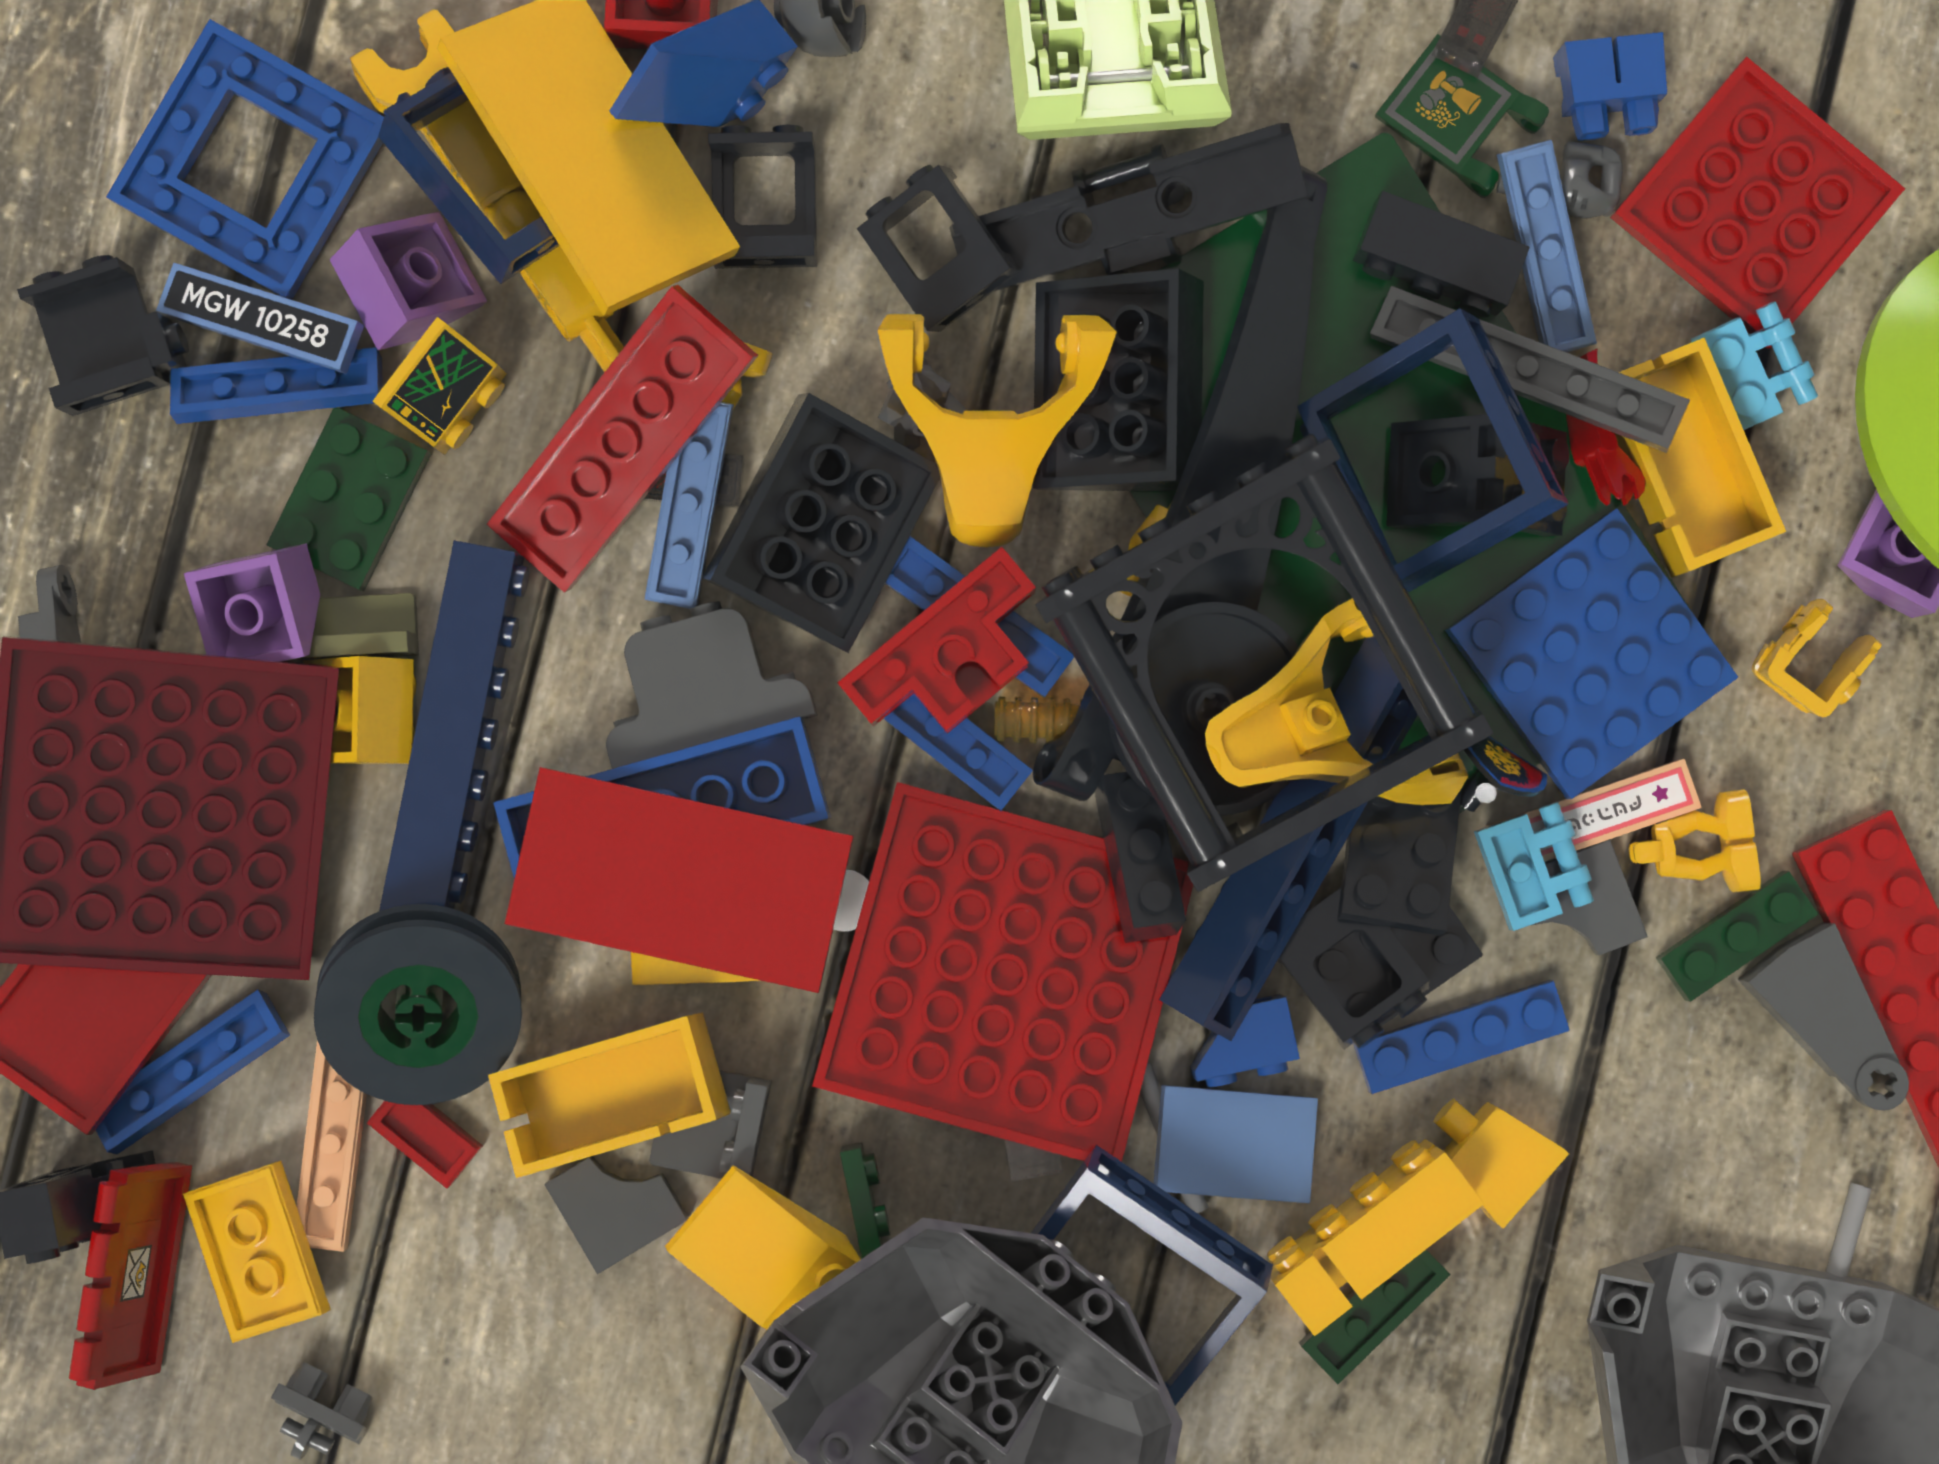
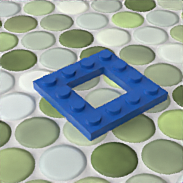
M209 19L106 198L278 296L292 300L382 146L383 142L378 135L384 116ZM234 94L317 140L267 228L184 182Z

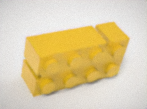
M1705 337L1662 354L1653 361L1650 359L1619 372L1690 400L1667 453L1614 433L1618 440V446L1644 475L1646 481L1645 491L1638 499L1649 525L1660 522L1663 531L1654 534V537L1671 577L1692 571L1786 532Z
M703 1012L488 1075L500 1121L527 1113L530 1122L529 1124L504 1131L516 1178L660 1137L670 1132L674 1133L715 1121L731 1113Z
M1424 1139L1419 1144L1416 1140H1412L1403 1145L1391 1156L1394 1164L1378 1176L1375 1172H1371L1362 1177L1349 1190L1353 1196L1337 1208L1333 1204L1324 1207L1309 1220L1308 1224L1311 1228L1296 1240L1292 1236L1283 1239L1267 1253V1257L1270 1259L1268 1262L1273 1264L1270 1279L1314 1336L1353 1307L1339 1289L1348 1282L1362 1300L1485 1204L1448 1155L1427 1139Z

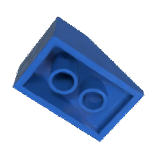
M760 0L750 1L652 43L609 112L615 119L712 127H720L737 118L745 122L754 117L764 107L766 101L763 99V96L767 90L779 83L788 73L789 69L786 63L798 46Z

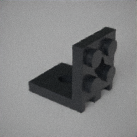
M1487 414L1391 423L1387 527L1404 529L1469 525L1525 493ZM1529 422L1564 493L1565 468L1569 462L1567 432ZM1442 459L1446 468L1445 476L1437 486H1434L1431 480V472L1434 465ZM1567 505L1524 528L1521 532L1543 537L1562 536L1563 519L1567 513Z

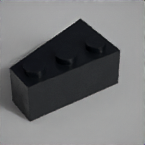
M153 1150L50 1171L0 1190V1238L4 1259L25 1255L26 1264L42 1262L61 1256L60 1252L80 1247L79 1243L90 1241L91 1232L101 1229L102 1224L93 1221L99 1182L109 1180L110 1170L156 1164Z

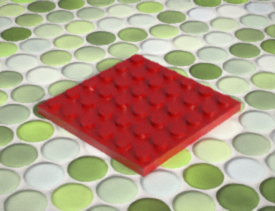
M897 782L812 1087L1085 1161L1093 1148L1098 1145L1122 1162L1163 1002L1159 999L1169 982L1183 926L1173 936L1125 943L1104 838ZM1173 858L1186 916L1193 883L1187 875L1188 861Z

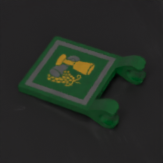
M1437 34L1377 111L1375 118L1455 174L1476 195L1486 198L1495 188L1499 174L1491 166L1472 158L1506 113L1524 130L1535 134L1545 123L1549 109L1539 100L1519 92L1480 64L1477 68L1479 63L1476 60L1471 62L1465 59L1466 53L1459 49L1457 54L1449 51L1448 48L1451 43L1447 40L1444 43L1445 38ZM1442 55H1444V56H1446V57H1448V58H1450V59H1452V60H1454V61H1456V62H1458V63H1460V64H1462V65H1464V66H1466V67H1468V68H1465V67H1463V66H1461V65H1459V64H1457V63H1455V62H1453V61H1451V60H1449V59L1443 57Z

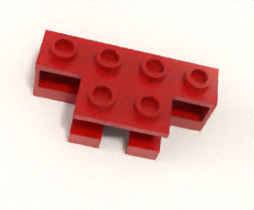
M1000 547L838 681L837 684L873 727L910 696L915 694L948 734L1028 667L1029 662L997 624L1034 595L1036 587L1004 548Z

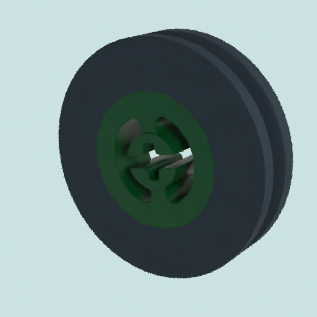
M428 904L403 905L385 909L364 918L349 928L328 952L319 973L314 1006V1027L317 1041L332 1068L345 1081L365 1094L380 1100L404 1105H427L449 1101L468 1094L489 1080L488 1075L498 1072L508 1060L518 1040L521 1028V982L515 960L507 946L493 930L476 918L455 909ZM397 988L394 1021L382 1008L381 1002L390 991ZM443 989L448 991L457 1003L455 1010L444 1021H442ZM415 1004H422V1005H424V1006H414V1005H415Z

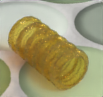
M998 696V701H995L994 737H997V742H1004L1005 737L1013 738L1014 743H1020L1021 738H1029V742L1034 744L1037 743V738L1045 739L1046 743L1058 739L1072 724L1082 699L1080 698L1079 704L1071 703L1070 698H1063V703H1055V699L1048 697L1046 702H1038V697H1031L1030 702H1022L1021 696H1015L1014 701H1006L1005 696Z

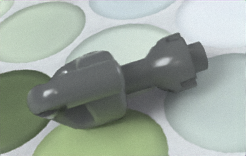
M1572 141L1565 144L1560 179L1570 217L1582 219L1601 215L1608 217L1615 211L1614 207L1620 200L1623 174L1622 159L1615 150L1603 145ZM1593 166L1602 167L1600 189L1589 182V172ZM1500 172L1497 183V193L1505 194V189Z

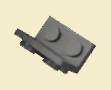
M719 1070L731 1113L715 1121L654 1138L649 1159L650 1163L655 1166L721 1179L734 1165L753 1177L772 1080Z

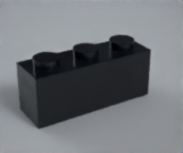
M1382 191L1373 204L1352 261L1362 264V270L1370 276L1382 280H1391L1394 276L1412 283L1411 289L1422 296L1439 299L1443 295L1461 302L1459 307L1472 315L1489 317L1490 313L1497 316L1508 306L1530 247Z
M1127 771L1102 775L1095 791V798L1124 941L1129 943L1176 935L1185 923L1186 917L1165 817L1155 799L1139 787Z

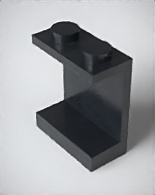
M101 255L87 259L82 263L83 268L66 274L61 271L40 274L33 278L32 285L17 289L20 299L36 308L60 385L49 388L54 407L71 416L170 385L169 377L152 367L136 318L148 314L134 268L118 257L113 258L111 255Z

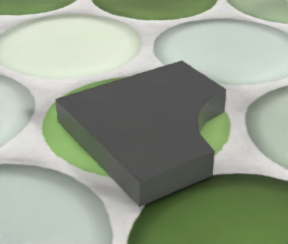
M1610 840L1576 851L1581 865L1586 864L1592 880L1587 883L1594 901L1574 908L1568 889L1556 893L1563 914L1532 924L1554 922L1567 925L1586 939L1595 955L1605 954L1648 937ZM1557 859L1545 862L1549 876L1561 872Z
M593 1156L582 1160L544 1184L597 1274L681 1225L689 1218L663 1173L644 1180L623 1179L606 1171Z

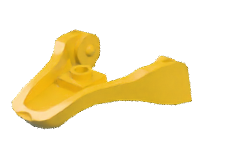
M887 314L877 330L885 364L895 392L911 418L924 434L936 459L942 480L944 504L951 534L961 543L974 547H997L1012 542L1022 531L1027 502L1037 468L1055 436L1094 389L1107 362L1117 331L1097 315H1063L1060 334L1056 338L1055 345L1058 352H1060L1061 372L1065 376L1057 393L1041 407L1021 414H1017L1015 411H964L963 414L942 408L915 385V374L922 372L924 352L927 351L930 344L929 337L924 332L923 323L925 319L922 314Z
M1353 598L1338 605L1317 622L1302 641L1289 663L1275 677L1257 691L1233 703L1209 720L1205 732L1206 747L1214 767L1227 782L1241 788L1268 782L1297 779H1314L1339 783L1373 765V763L1363 759L1347 741L1351 735L1331 689H1324L1322 666L1330 639L1342 636L1345 642H1353L1365 637H1374ZM1457 753L1380 794L1379 797L1396 803L1415 805L1451 804L1469 776Z

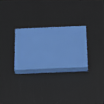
M1161 1085L1154 1184L1168 1193L1310 1203L1318 1098Z

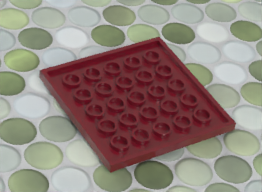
M3 636L0 654V963L309 980L339 667Z

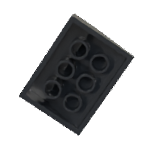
M1178 268L1036 282L1034 409L1041 407L1057 393L1065 376L1061 372L1060 352H1058L1055 345L1056 338L1060 334L1063 315H1097L1111 325L1117 333L1107 362L1094 389L1055 436L1040 462L1033 481V489L1089 491H1168L1177 489L1202 424L1203 280Z
M811 393L799 394L702 578L849 653L941 477L936 463Z

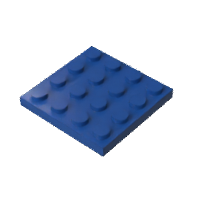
M1617 508L1609 511L1445 630L1566 799H1573L1738 678L1735 671Z

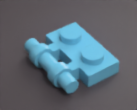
M1776 301L1756 310L1763 328L1748 335L1739 316L1690 339L1691 342L1705 337L1743 430L1783 413L1775 394L1779 391L1791 388L1798 405L1818 397L1810 379L1815 375L1809 361H1802L1792 339V335L1795 334L1794 327L1790 318L1783 319ZM1771 345L1782 371L1767 377L1756 351Z
M1559 802L1539 808L1545 828L1539 831H1533L1527 814H1522L1474 831L1507 926L1511 931L1563 914L1556 893L1567 889L1574 908L1594 901L1587 883L1592 880L1587 865H1581L1571 838L1576 835L1571 820L1565 821ZM1552 845L1561 872L1553 876H1549L1540 851L1541 848Z

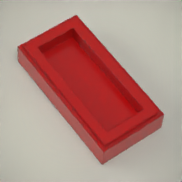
M384 1101L367 1121L369 1126L446 1189L455 1182L483 1147L481 1143L433 1104L404 1105Z

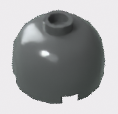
M774 0L775 19L782 28H785L787 34L803 52L819 57H842L853 54L852 52H858L862 48L866 35L865 5H859L855 9V0Z

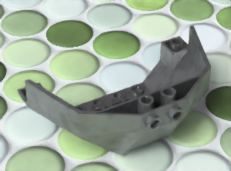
M924 1217L795 1303L775 1319L740 1366L789 1454L798 1464H1175L1182 1429V1420L1130 1305L1116 1293L1114 1285L1108 1279L1099 1274L1090 1273L1073 1259L1072 1252L1065 1245L1055 1240H1049L1044 1235Z
M1680 1245L1599 1269L1587 1324L1607 1464H1939L1938 1307L1883 1282L1850 1276L1839 1277L1828 1272Z

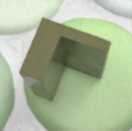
M399 593L320 598L310 654L303 658L314 660L351 656L394 657L419 655L415 595Z

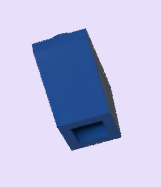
M1279 993L1256 998L1232 1041L1212 1031L1190 1065L1192 1077L1196 1081L1206 1080L1207 1087H1217L1238 1081L1236 1075L1238 1072L1257 1069L1258 1076H1267L1289 1070L1287 1062L1298 1060L1300 1057L1286 996Z

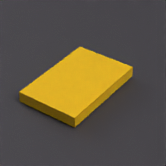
M281 1160L183 1193L232 1343L320 1316L331 1310Z

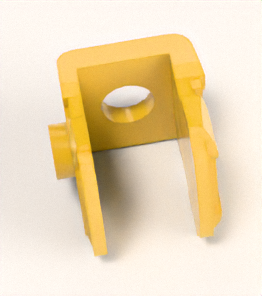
M1824 599L1813 600L1807 606L1801 604L1783 626L1782 631L1784 633L1778 641L1774 642L1772 640L1769 644L1765 643L1752 665V672L1756 678L1800 711L1813 713L1819 717L1829 716L1838 704L1846 703L1855 694L1862 682L1858 677L1862 675L1874 660L1875 655L1882 646L1881 642L1872 635L1856 638L1848 648H1845L1832 666V670L1814 692L1786 673L1784 670L1794 656L1829 619L1828 616L1833 610V606Z

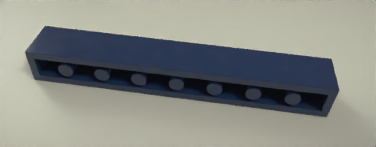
M456 540L453 541L379 911L412 904L438 905L454 909L455 903L462 904L468 885V874L462 872L465 852L472 853L478 835V822L472 821L475 802L483 801L488 785V771L482 770L486 749L493 750L498 735L499 721L492 719L496 698H504L509 679V670L502 668L506 647L513 648L518 635L519 618L513 617L516 597H524L529 579V567L523 566L524 557L516 552Z
M1366 638L1358 653L1353 657L1348 671L1333 696L1351 734L1347 741L1363 759L1375 764L1397 752L1418 714L1376 638ZM1314 779L1291 780L1285 788L1274 796L1259 826L1338 783ZM1368 801L1231 874L1223 884L1221 892L1203 924L1196 931L1191 945L1179 966L1171 975L1168 985L1159 1000L1207 1029L1232 1041Z

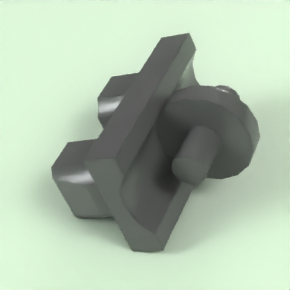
M305 1362L291 1376L287 1385L284 1386L279 1383L271 1396L277 1404L308 1419L306 1424L303 1425L287 1417L280 1429L281 1433L296 1440L291 1456L301 1460L310 1447L328 1455L335 1440L319 1433L321 1426L360 1445L367 1432L363 1423L367 1418L373 1399L372 1396L347 1384L333 1410L316 1402L330 1376Z

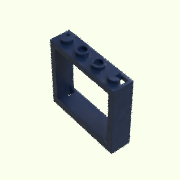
M446 67L435 73L427 81L425 88L412 96L408 92L398 95L397 102L384 110L385 116L378 137L497 281L502 284L560 245L542 216L509 238L504 239L417 134V131L469 100L449 67Z
M1461 308L1297 406L1304 422L1300 425L1302 436L1314 434L1317 441L1325 437L1330 438L1340 456V459L1335 462L1408 592L1569 504L1480 320ZM1454 345L1525 493L1397 564L1330 419Z
M1096 1145L1031 1233L1044 1235L1047 1239L1054 1240L1086 1196L1091 1194L1236 1293L1235 1297L1168 1381L1164 1382L1176 1406L1267 1293L1273 1264Z

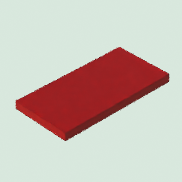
M540 767L504 924L819 993L854 836Z
M18 964L0 987V1074L84 1134L92 1135L212 975Z

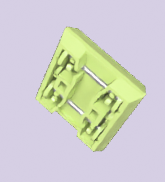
M1004 0L1017 133L1025 138L1037 140L1212 127L1231 117V103L1214 0H1041L1043 20H1041L1040 0ZM1043 34H1045L1046 46H1043Z

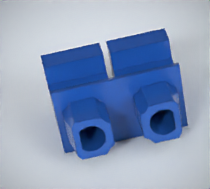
M1663 32L1618 36L1613 42L1612 37L1564 42L1554 55L1553 61L1556 77H1560L1562 85V117L1572 116V123L1578 141L1596 140L1605 137L1609 133L1607 113L1623 111L1625 135H1646L1652 133L1658 127V103L1667 95Z

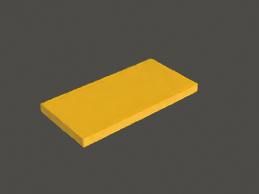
M536 0L440 37L437 47L439 53L603 316L736 255L740 245L664 124L660 122L615 119L609 112L632 73L586 0Z

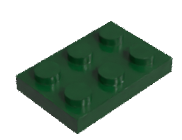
M338 407L333 408L266 545L278 550L307 543L314 569L364 592L432 453Z

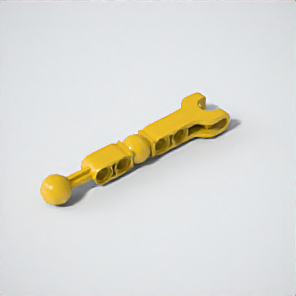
M432 9L417 19V23L420 26V41L427 51L426 58L417 67L406 70L391 68L373 49L368 48L350 57L354 76L378 114L385 116L384 110L397 102L398 95L408 92L412 96L425 88L427 81L435 73L448 67L437 47L440 37L451 34L454 30L438 10ZM469 100L420 129L450 174L504 239L509 238L541 217ZM559 246L520 271V274L563 337L570 342L580 336L605 372L624 348L605 320L612 316L614 312L603 316Z

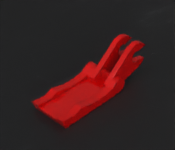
M1598 348L1584 354L1580 358L1598 364ZM1566 414L1574 462L1578 466H1586L1599 500L1608 506L1611 502L1612 493L1618 500L1621 499L1624 506L1628 504L1633 494L1635 500L1640 498L1645 491L1646 481L1644 475L1618 446L1616 435L1611 431Z

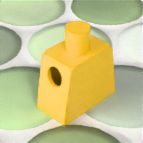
M1452 1099L1442 1107L1433 1121L1453 1139L1443 1151L1485 1203L1480 1207L1482 1211L1503 1229L1569 1155L1561 1146L1489 1102L1485 1103L1473 1116L1458 1101Z

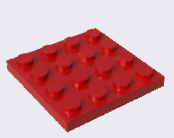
M1746 56L1610 218L1732 320L1740 316L1747 332L1752 334L1763 328L1756 310L1776 301L1783 319L1790 318L1793 324L1906 188Z

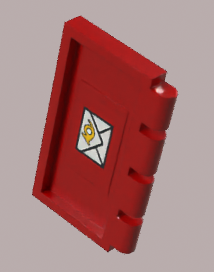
M168 1162L110 1170L108 1181L99 1182L93 1221L102 1224L101 1229L91 1232L85 1276L92 1277L93 1281L83 1285L76 1330L84 1332V1337L74 1340L68 1377L70 1380L77 1381V1386L96 1390L160 1373L186 1211L183 1193L189 1191L193 1165Z

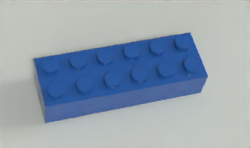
M800 716L585 776L803 825L832 819L805 721ZM534 791L493 802L514 879Z

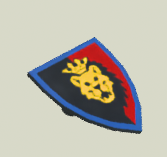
M1490 736L1464 749L1467 756L1479 770L1461 794L1460 805L1471 812H1475L1481 803L1492 802L1497 796V790L1517 796L1533 797L1541 794L1547 784V774Z

